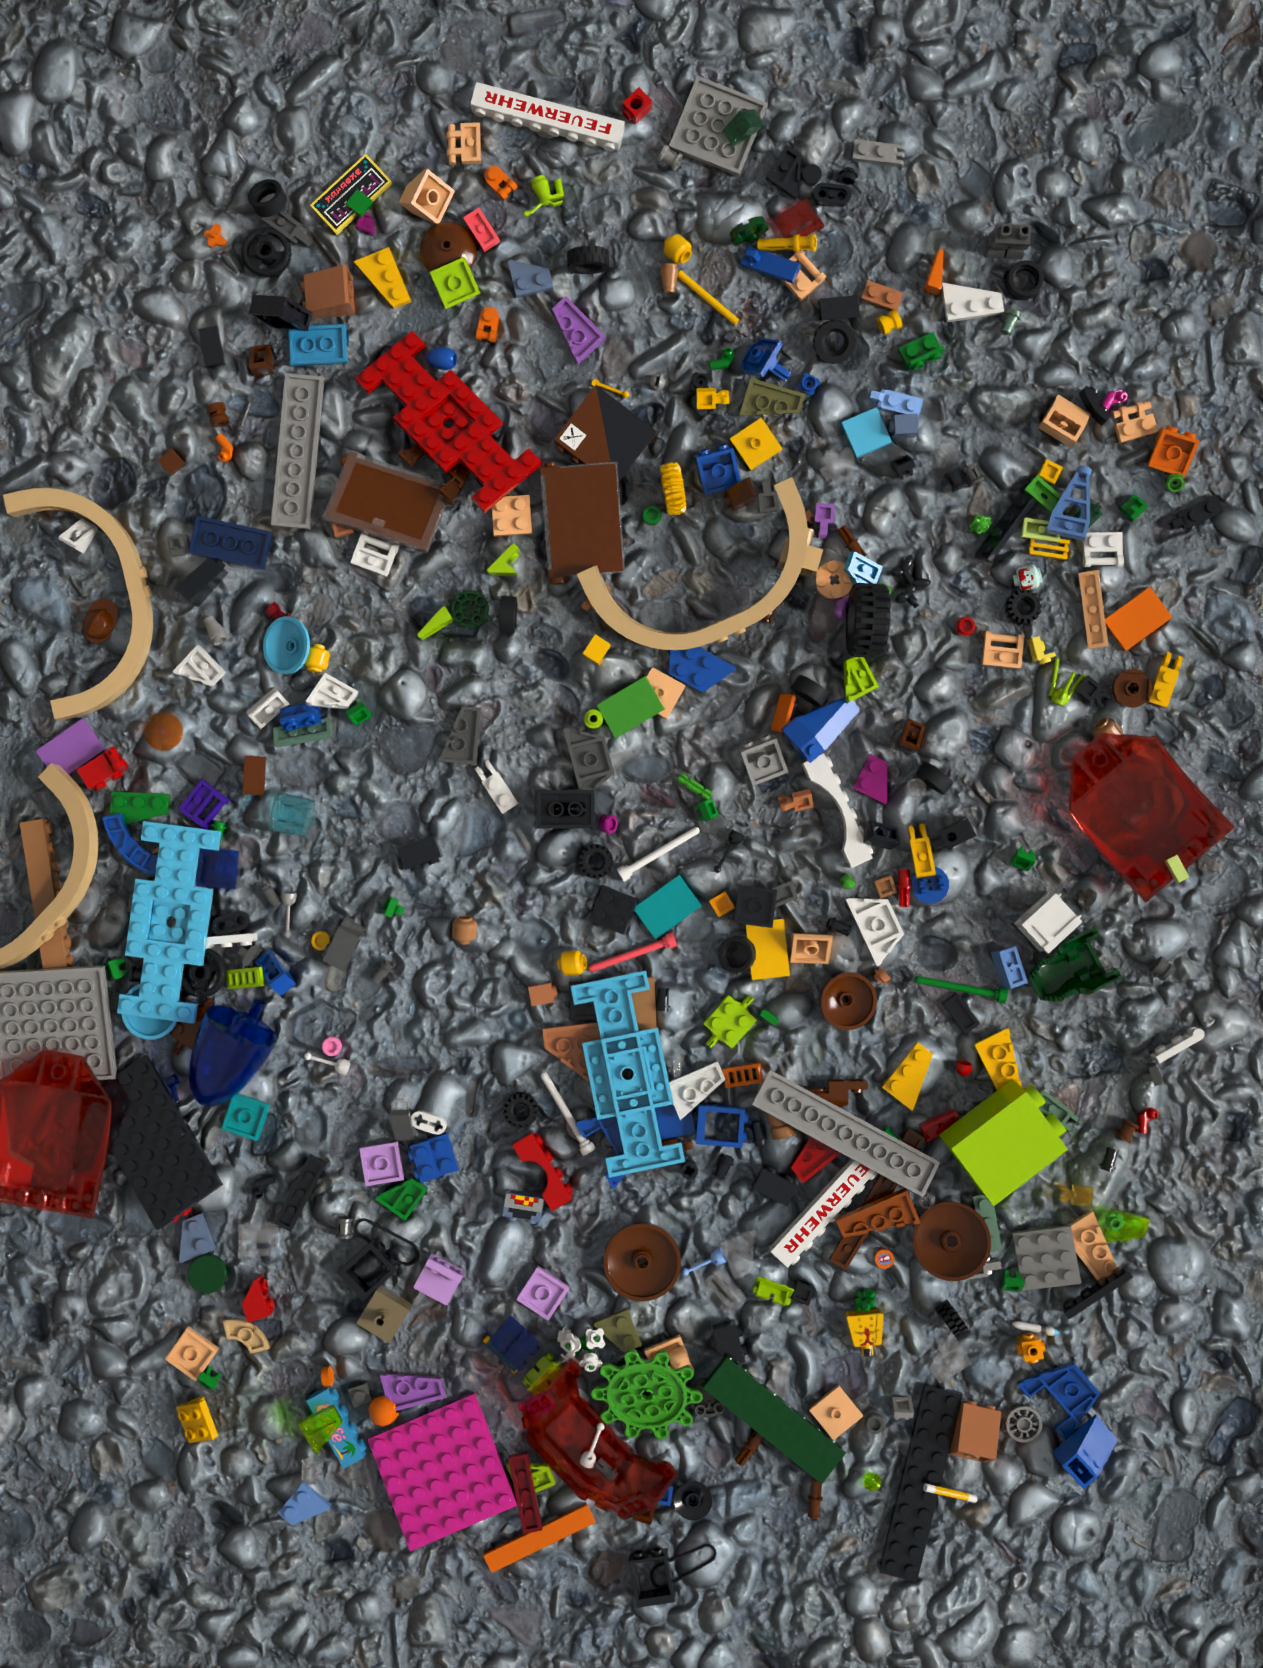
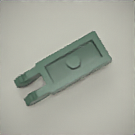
M1040 1089L1038 1092L1046 1103L1039 1107V1110L1046 1116L1053 1113L1065 1129L1075 1135L1077 1131L1072 1126L1066 1124L1069 1118H1072L1074 1122L1082 1125L1083 1121L1053 1096Z

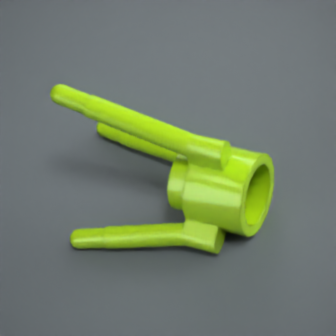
M1056 658L1048 696L1051 697L1050 702L1064 707L1066 703L1068 704L1075 688L1085 675L1082 674L1068 692L1076 674L1072 672L1064 689L1057 688L1055 690L1059 659Z

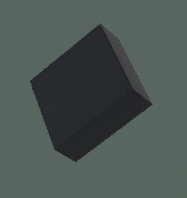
M797 1280L794 1292L790 1298L809 1306L816 1288Z

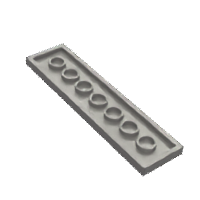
M285 373L271 526L306 530L311 528L325 380L323 376Z

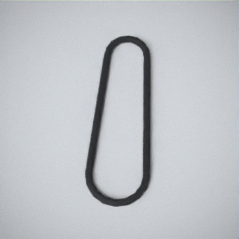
M363 1218L356 1222V1234L367 1242L370 1240L358 1231V1224L362 1221H366L415 1247L417 1251L416 1259L410 1263H404L399 1260L401 1265L411 1266L418 1261L420 1256L419 1249L413 1242L369 1219Z
M704 1544L671 1558L670 1562L704 1547H710L714 1552V1556L710 1560L674 1580V1584L714 1561L717 1555L714 1546ZM664 1562L654 1566L650 1572L651 1583L657 1588L668 1587V1584L661 1586L653 1580V1572L658 1567L663 1566Z

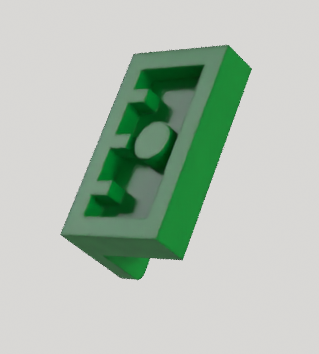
M931 332L899 347L898 352L908 371L912 368L917 370L923 367L924 363L929 360L934 362L940 359L945 348L940 346L934 332Z

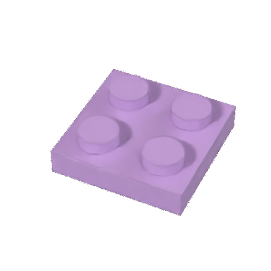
M398 1141L359 1148L365 1186L405 1179Z
M537 1266L516 1300L549 1321L570 1286Z

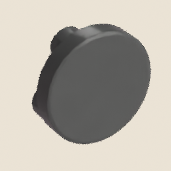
M707 1377L697 1380L691 1387L700 1390L703 1399L700 1403H691L690 1405L698 1416L715 1417L725 1411V1406L703 1389L701 1383L707 1379Z

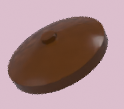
M942 1202L931 1206L919 1217L921 1223L915 1224L912 1236L914 1253L921 1266L931 1275L946 1281H961L977 1274L987 1262L991 1250L990 1232L980 1214L971 1207L958 1202Z
M647 1222L632 1223L618 1230L608 1242L604 1254V1270L609 1283L620 1295L634 1301H650L666 1294L676 1283L681 1269L680 1251L674 1238L662 1227Z

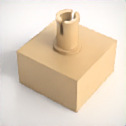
M807 528V549L800 575L813 578L817 573L823 549L810 546L814 530ZM786 539L782 546L776 568L783 570L789 550V539Z

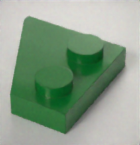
M412 1177L378 1195L375 1200L406 1221L428 1190V1187Z

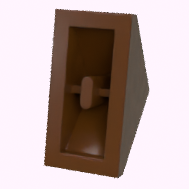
M270 344L251 347L249 368L256 377L275 374Z
M908 718L896 746L911 753L918 752L926 726Z

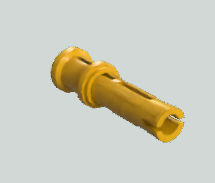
M796 234L790 238H759L757 241V248L762 251L793 250L800 252V250H811L815 252L817 247L816 234H811V236Z

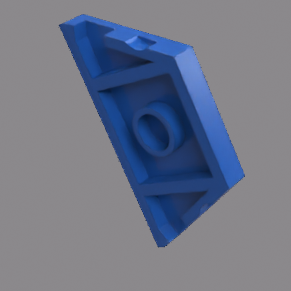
M700 647L670 650L669 675L701 693H704L736 670L735 666Z

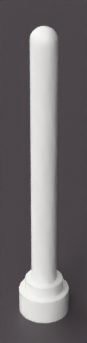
M694 827L630 866L622 865L617 868L624 882L627 881L634 871L697 835L700 831L699 828Z
M546 1072L541 1073V1079L580 1143L579 1150L583 1156L589 1154L596 1149L595 1145L589 1139L583 1138L575 1124L574 1117Z

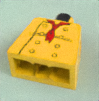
M881 1308L870 1309L869 1311H845L854 1347H861L862 1356H872L873 1346L881 1345L884 1313Z

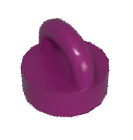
M603 814L599 820L600 831L608 834L614 833L618 826L617 818L614 815Z

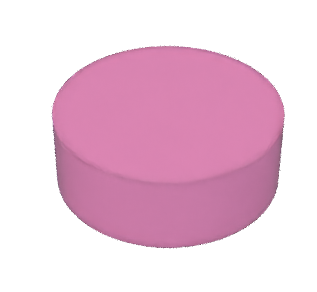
M334 1036L326 1038L322 1043V1050L327 1056H335L342 1049L340 1039Z

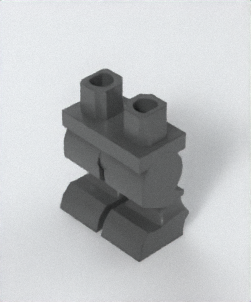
M996 223L995 228L989 233L987 238L986 257L1003 258L1005 254L1006 259H1023L1024 250H1027L1030 246L1031 225Z

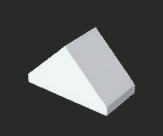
M81 518L59 536V540L85 553L97 533L98 527Z

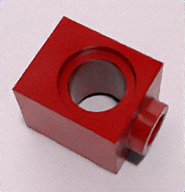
M640 87L622 102L624 117L628 121L632 120L635 125L652 109V100ZM633 105H639L640 108H639V109H633L632 106H633Z

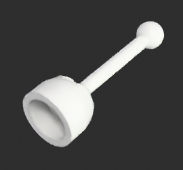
M310 1053L304 1054L305 1060L312 1059L335 1066V1071L342 1075H346L350 1067V1060L339 1059L336 1062L312 1056Z
M603 1423L597 1424V1432L590 1451L587 1450L581 1455L579 1462L586 1468H593L595 1465L596 1455L593 1451L600 1432L604 1429Z

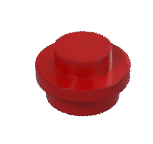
M962 617L956 623V631L962 636H969L975 630V623L969 617Z

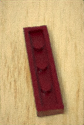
M528 1451L509 1455L508 1460L523 1534L542 1531L543 1526Z

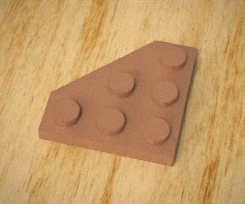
M598 1022L543 1028L545 1049L582 1076L587 1082H590L582 1043L601 1039Z

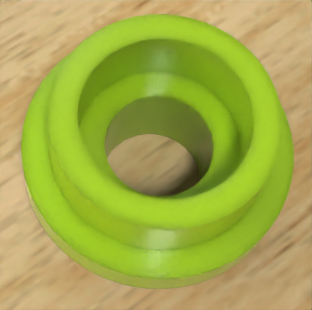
M589 710L584 716V722L587 727L596 729L602 725L603 716L598 710ZM593 715L597 717V721L594 723L590 721V717Z

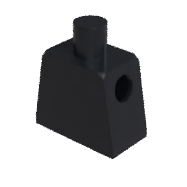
M964 817L939 830L941 835L931 839L935 850L945 845L950 849L977 835L968 818ZM949 833H955V838L951 840L947 838Z

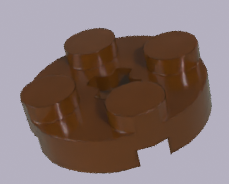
M1129 669L1118 674L1112 684V694L1115 702L1127 708H1136L1143 705L1151 697L1152 682L1144 675V672L1137 669ZM1131 683L1133 687L1137 688L1136 691H1133V694L1128 690Z

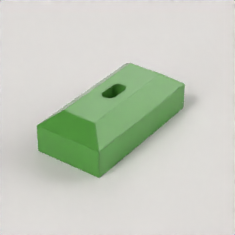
M1038 475L1024 489V492L1028 496L1033 497L1036 503L1050 515L1061 498V495Z

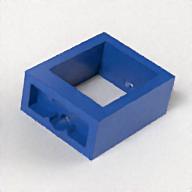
M699 1103L695 1137L696 1144L742 1148V1143H746L747 1131H744V1123H748V1112H745L744 1106ZM706 1111L739 1114L737 1141L704 1138Z

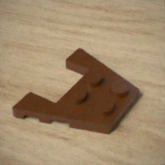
M414 444L412 448L406 451L403 449L398 452V457L409 467H412L424 455L434 462L417 444ZM459 463L446 473L452 479L440 489V494L452 505L455 503L470 474V471L463 464L460 465Z

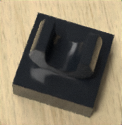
M908 455L890 462L892 470L897 473L901 480L904 479V471H907L912 476V468L916 467L914 460Z

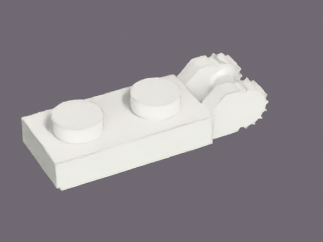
M487 760L485 765L493 775L486 778L481 768L477 766L475 770L497 807L504 814L519 803L499 772H496L490 761Z

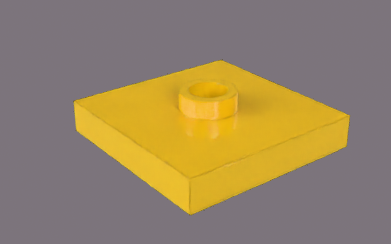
M762 417L729 439L750 472L782 451V447Z

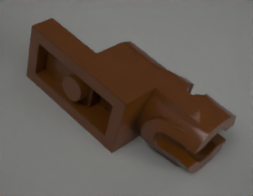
M827 1079V1088L825 1086L808 1088V1091L838 1107H844L848 1105V1089H851L853 1093H861L863 1089H868V1081L866 1079Z

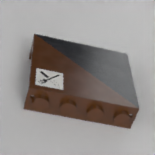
M595 385L556 436L554 444L559 452L562 454L566 452L570 455L571 461L578 466L580 464L583 466L616 464L618 485L649 442H652L656 437L657 431L599 386Z

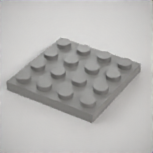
M697 75L669 144V149L740 177L768 103Z

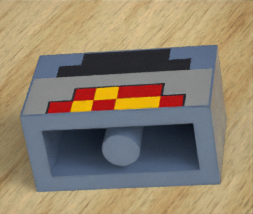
M507 1189L502 1216L511 1221L524 1219L525 1222L531 1224L541 1222L544 1198L541 1194Z

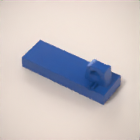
M748 246L741 261V266L792 284H794L801 268L798 262Z

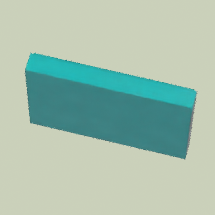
M678 875L636 906L635 912L652 936L657 939L702 905L681 876Z

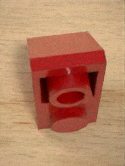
M262 1274L255 1278L242 1303L248 1323L270 1316L275 1308L273 1298L269 1297L267 1291L269 1290L268 1282L266 1279H263Z

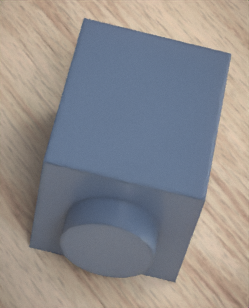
M918 414L894 415L892 421H889V432L892 433L893 439L915 438L919 433Z

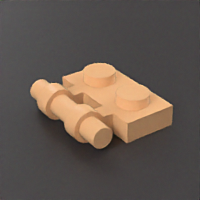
M460 123L461 131H455V125L449 124L448 132H446V140L448 141L446 152L449 158V165H456L457 157H461L462 164H481L480 123ZM457 140H461V148H456Z
M1140 401L1133 406H1122L1118 410L1112 411L1113 419L1120 417L1121 423L1114 425L1119 444L1158 432L1153 413L1145 415V410L1151 408L1150 401ZM1129 414H1137V418L1129 420Z

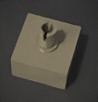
M381 1285L375 1291L356 1324L390 1343L412 1304Z

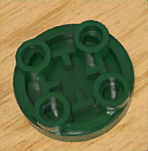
M466 590L459 592L452 601V617L463 628H478L486 622L489 616L488 601L477 591Z
M206 1253L197 1257L191 1263L188 1269V1280L196 1291L210 1294L218 1291L225 1284L229 1270L220 1257L212 1253Z

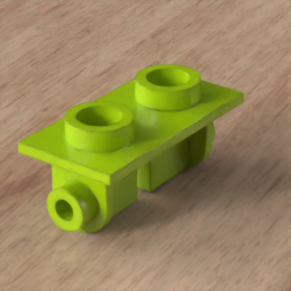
M759 1276L752 1286V1293L756 1297L769 1300L770 1295H773L772 1302L784 1307L785 1305H790V1296L794 1289Z
M544 1354L536 1363V1366L540 1369L539 1372L533 1367L524 1376L522 1382L527 1387L530 1385L527 1389L528 1391L540 1390L545 1384L544 1380L548 1376L554 1375L558 1370L557 1366L561 1362L553 1361L554 1357L552 1354Z

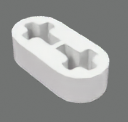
M418 1110L411 1116L413 1127L432 1134H442L447 1127V1122L443 1117L423 1110ZM422 1115V1119L427 1120L428 1122H421L420 1124H418L415 1117ZM439 1120L443 1128L436 1130L435 1125L430 1124V1122L436 1123Z

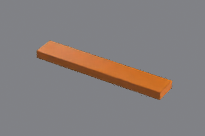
M588 1503L543 1524L542 1531L522 1534L485 1552L483 1557L491 1573L594 1524L596 1520Z

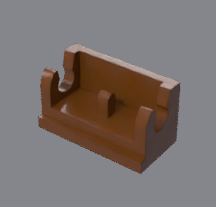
M244 756L243 795H264L266 757Z

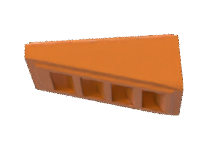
M943 249L937 251L924 287L925 292L938 295L942 288Z
M760 1062L722 1069L725 1077V1088L761 1083L764 1080ZM753 1068H755L757 1078H753ZM744 1070H748L749 1079L747 1080L745 1079ZM736 1071H740L742 1081H738ZM728 1072H732L734 1082L730 1083Z

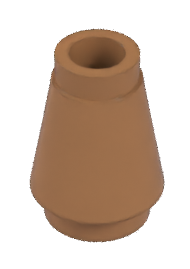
M662 264L660 274L663 293H675L679 272L677 264Z

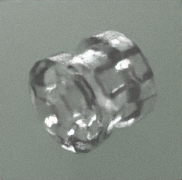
M917 778L906 782L904 787L906 795L910 798L921 797L926 790L925 783Z

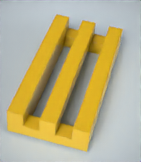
M1030 538L1028 555L1067 560L1070 540L1060 539L1059 542ZM1034 540L1054 544L1064 545V547L1034 543ZM1033 547L1062 551L1063 554L1035 551Z

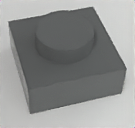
M367 1381L348 1388L354 1408L370 1403L373 1400Z

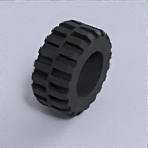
M856 583L851 587L847 606L845 639L847 653L852 657L879 658L885 653L890 630L891 603L889 589L884 584Z

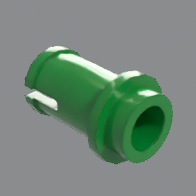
M214 820V823H211V826H213L212 830L221 831V845L224 829L227 828L225 826L226 823Z

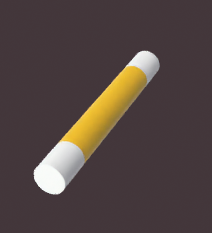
M927 1483L923 1486L925 1492L973 1503L977 1502V1495Z

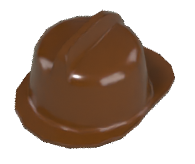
M108 599L97 600L91 605L82 624V631L86 639L97 644L109 639L119 618L117 605Z

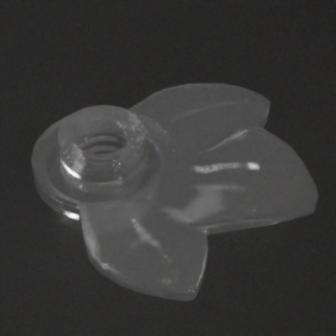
M846 447L841 454L826 450L824 455L826 466L820 469L822 476L828 480L837 479L841 483L849 482L854 475L852 466L855 462L851 449ZM846 471L847 476H842L840 472Z

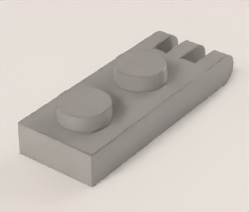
M855 139L852 161L902 167L904 161L896 159H904L905 154L902 152L905 151L906 146Z

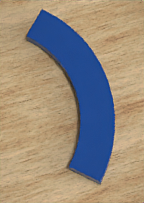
M119 813L102 817L106 833L121 856L141 871L155 876L158 856L144 849L133 838L125 824L123 814Z

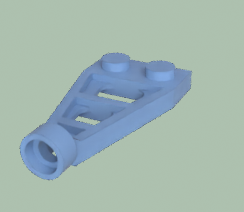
M1078 466L1076 468L1074 477L1051 513L1046 533L1085 541L1090 524V476L1092 470L1089 467ZM1073 488L1084 490L1083 499L1070 497ZM1068 504L1079 506L1081 509L1080 518L1063 515Z

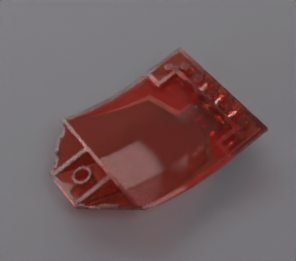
M1101 733L1072 757L1069 813L1102 856L1145 903L1174 879L1164 861L1178 855L1186 869L1235 828L1186 775L1160 742L1158 736L1146 737Z
M44 1049L37 1056L17 1067L11 1074L0 1079V1202L94 1218L108 1151L112 1101L83 1056Z

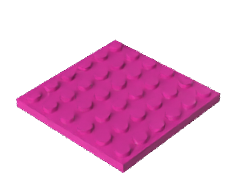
M476 1393L367 1439L409 1551H413L517 1506L516 1496Z

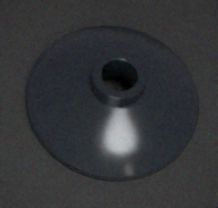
M688 1481L676 1490L674 1506L678 1514L683 1518L699 1520L705 1517L711 1510L712 1495L708 1487L703 1483ZM692 1495L696 1496V1499L693 1501L689 1499Z

